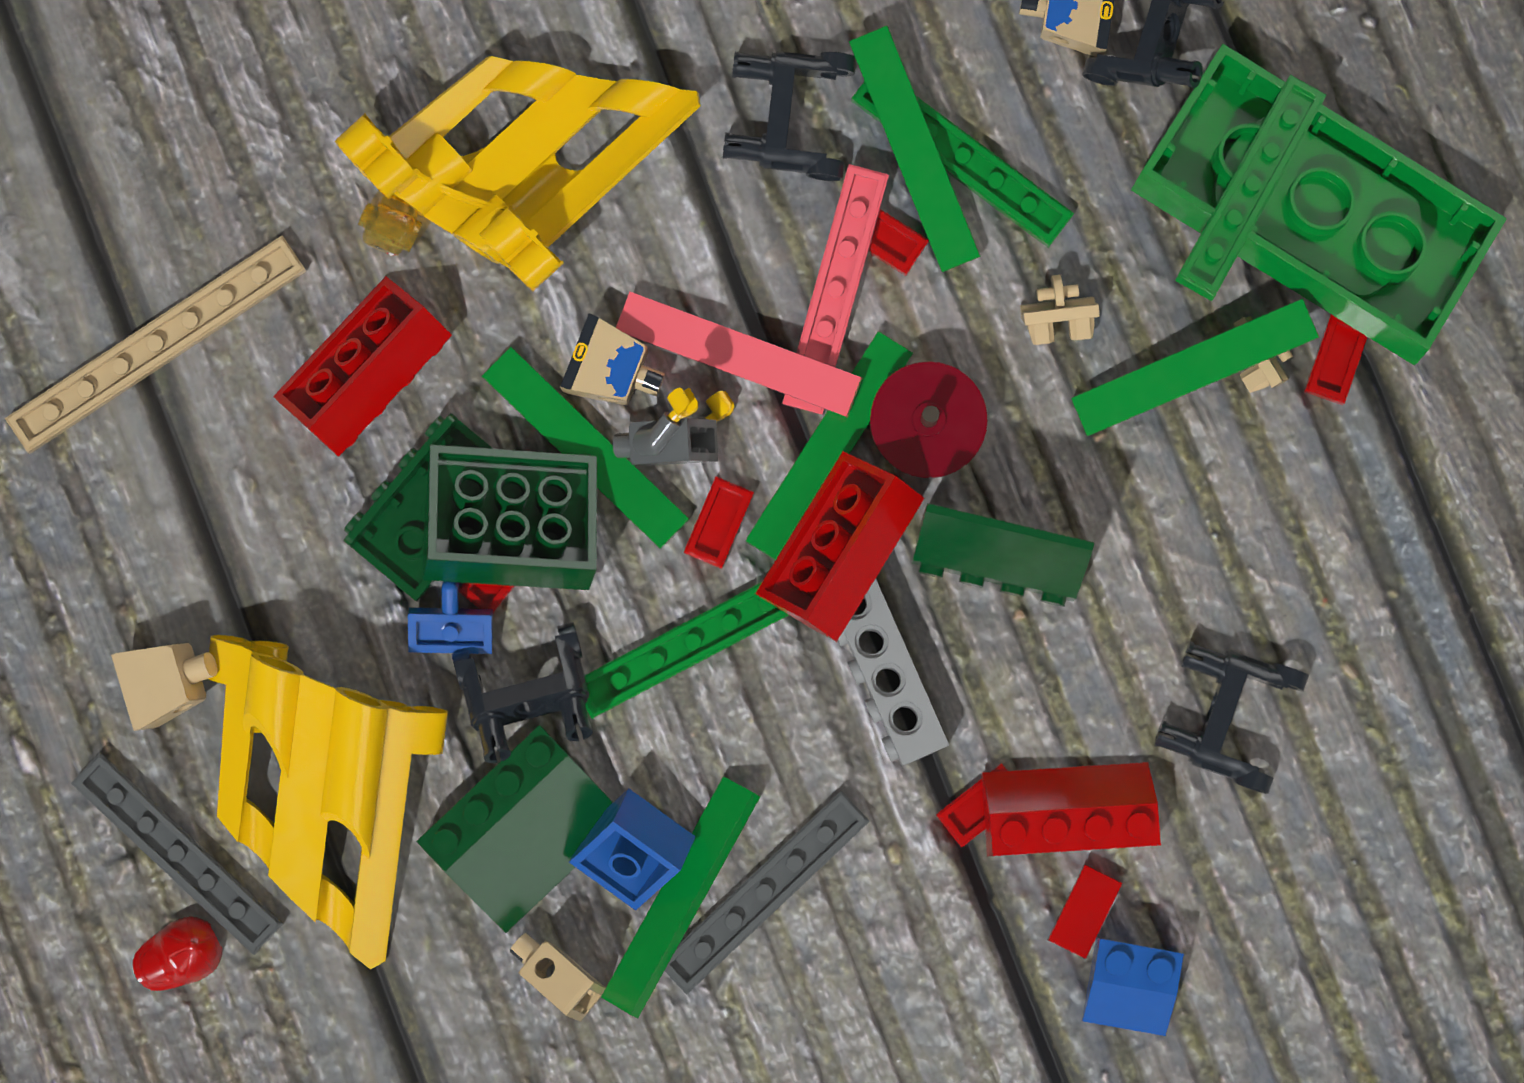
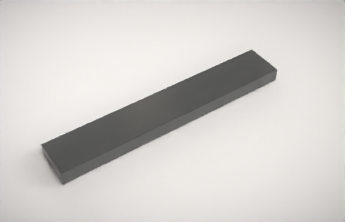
M99 753L71 783L253 955L284 924L103 753Z
M840 791L678 945L665 972L687 995L870 822L868 818Z

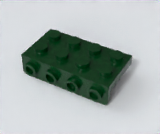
M452 413L445 419L440 415L433 421L425 432L428 440L419 450L413 447L407 452L398 464L401 472L392 482L387 479L383 481L371 496L374 504L365 514L360 511L356 513L344 528L347 536L343 541L416 602L435 582L422 580L423 536L430 445L493 449Z

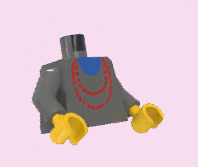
M677 388L667 396L673 408L672 412H664L661 418L656 421L632 422L629 424L628 433H617L613 438L615 456L617 458H630L632 465L718 462L716 423L732 414L734 403L726 391H718L705 401L712 411L711 414L707 417L702 414L698 419L685 418L697 411L698 401L690 388L685 390Z

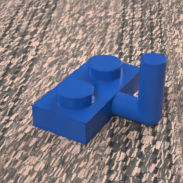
M443 581L442 608L409 607L408 652L458 653L468 650L469 654H492L493 609L459 608L458 588L460 582Z

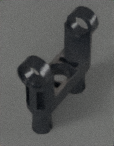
M1152 0L1134 60L1097 54V58L1090 57L1086 59L1082 76L1092 82L1107 86H1117L1118 81L1159 87L1167 82L1196 88L1200 84V80L1192 78V75L1202 77V64L1195 60L1188 61L1172 58L1189 4L1220 9L1224 2L1222 0Z
M735 51L732 78L739 77L769 81V85H772L767 134H763L762 137H754L725 132L723 159L757 161L759 166H763L764 169L806 173L807 177L816 180H843L845 165L843 161L827 158L826 153L786 148L795 76L836 80V76H853L856 69L855 56L842 52H822L820 56L776 51V53H772L771 57Z
M574 622L557 626L559 635L555 636L563 672L484 693L481 676L478 675L474 658H471L469 651L466 650L452 654L458 683L464 693L470 724L476 731H479L483 757L486 762L498 763L495 747H497L501 761H505L510 757L511 752L505 735V725L561 711L567 740L579 741L576 725H579L583 740L593 734L585 706L589 698V691L581 663L583 655Z
M1190 641L1185 653L1198 657L1201 660L1186 655L1183 657L1181 667L1216 678L1215 682L1218 685L1202 731L1199 730L1198 733L1162 720L1158 732L1172 736L1174 740L1158 734L1155 737L1154 746L1189 757L1188 761L1192 762V765L1233 779V782L1240 786L1269 794L1273 777L1258 772L1259 767L1220 754L1246 678L1280 690L1284 687L1304 692L1309 675L1277 663L1271 665L1232 650L1231 652L1226 651L1224 655Z

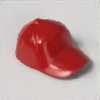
M193 916L180 918L165 926L138 949L133 959V971L137 980L145 988L152 991H163L202 980L213 973L220 963L222 946H220L208 921Z

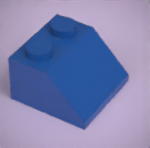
M628 788L604 811L572 855L569 863L631 908L637 910L681 871L696 836Z
M1096 938L1082 1021L1166 1036L1177 997L1184 954Z

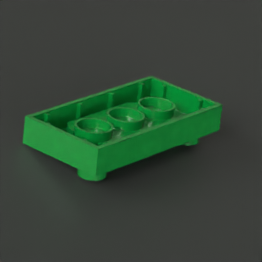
M1222 44L1200 78V84L1193 89L1141 171L1131 191L1201 234L1283 88L1285 81ZM1321 104L1240 250L1238 257L1415 366L1432 346L1507 218Z

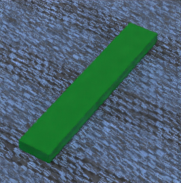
M884 26L849 41L941 272L981 257L889 27Z
M1290 74L1177 275L1176 282L1210 301L1214 299L1327 94Z
M864 81L851 98V102L881 123ZM917 97L947 173L1049 248L1073 217L1074 213Z
M1300 299L1071 399L1086 435L1091 436L1320 337L1304 299Z
M877 332L851 373L862 377V381L849 416L845 417L829 410L826 412L745 540L746 543L776 561L841 453L844 451L850 454L869 425L873 400L879 388L889 376L907 365L913 352L881 332Z
M512 347L482 375V378L561 454L597 456V489L660 550L689 521V518L632 465L627 458H617L613 451V445Z
M759 583L586 674L585 679L589 691V698L585 704L591 719H594L790 615L755 594L761 585Z
M724 776L722 777L691 833L696 837L681 871L661 887L601 998L629 1015L639 1018L759 801V795Z

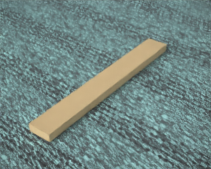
M282 235L7 416L5 420L27 453L31 454L307 271Z

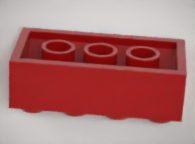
M385 276L273 397L339 457L348 447L356 442L362 431L384 412L390 401L405 386L412 382L418 371L433 356L440 352L452 334L423 305Z
M843 451L755 594L811 629L837 642L925 498L897 476Z
M1148 762L981 773L987 857L1161 845L1158 801Z

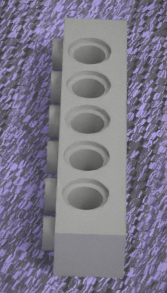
M875 579L864 597L866 602L865 611L860 615L852 616L839 637L838 643L840 647L848 644L854 657L853 660L848 662L851 673L857 685L865 682L871 698L864 701L873 722L882 721L888 736L881 740L890 761L898 759L901 766H905L948 747L949 743L879 584ZM873 631L881 636L883 647L878 653L867 654L862 651L859 646V638L863 633ZM889 669L898 675L900 684L894 692L886 693L877 687L876 676L882 670ZM909 708L915 713L917 722L912 730L901 731L895 727L893 714L897 709Z

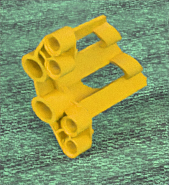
M488 56L391 135L385 136L364 113L334 142L387 199L391 197L394 200H398V202L400 201L401 205L418 215L424 216L455 236L476 253L496 264L500 263L509 268L534 292L564 264L563 260L561 261L548 247L689 118L701 104L699 92L681 90L669 85L637 79H620L618 81L576 75L571 70L555 65L531 61H510ZM493 91L521 94L536 100L490 144L477 152L460 156L443 138ZM602 109L622 111L640 116L584 169H566L557 162L555 153Z
M229 635L210 636L209 653L212 654L216 661L218 672L216 676L208 679L226 685L217 817L237 842L246 845L261 858L269 868L268 876L315 923L316 920H319L329 926L347 945L349 953L369 969H372L386 961L411 755L443 754L448 711L430 706L411 707L396 701L378 700L357 690L345 687L335 688L304 675L300 668L287 662L289 646L286 644L270 641H248L245 638ZM254 733H262L273 749L281 769L275 823L260 808L246 798ZM330 820L338 821L347 827L361 845L355 904L342 889L322 874L327 825Z

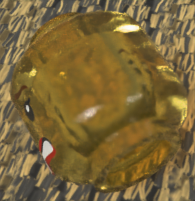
M381 196L375 205L369 202L366 203L357 225L364 228L362 238L366 245L388 255L398 256L403 250L410 252L422 222L417 220V211L410 205L392 197L387 199L385 196Z

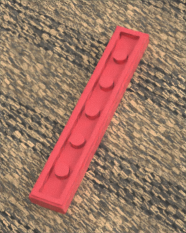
M851 164L848 165L797 354L836 368L889 179L888 174ZM786 394L782 403L783 405L823 415L825 410Z
M629 292L616 326L617 329L635 339L845 417L849 416L862 381V377L633 292Z

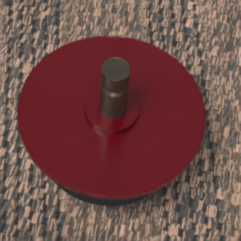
M932 361L907 365L889 376L876 393L870 414L871 433L882 456L896 469L918 478L944 477L966 466L981 448L988 423L985 401L975 383L957 368Z

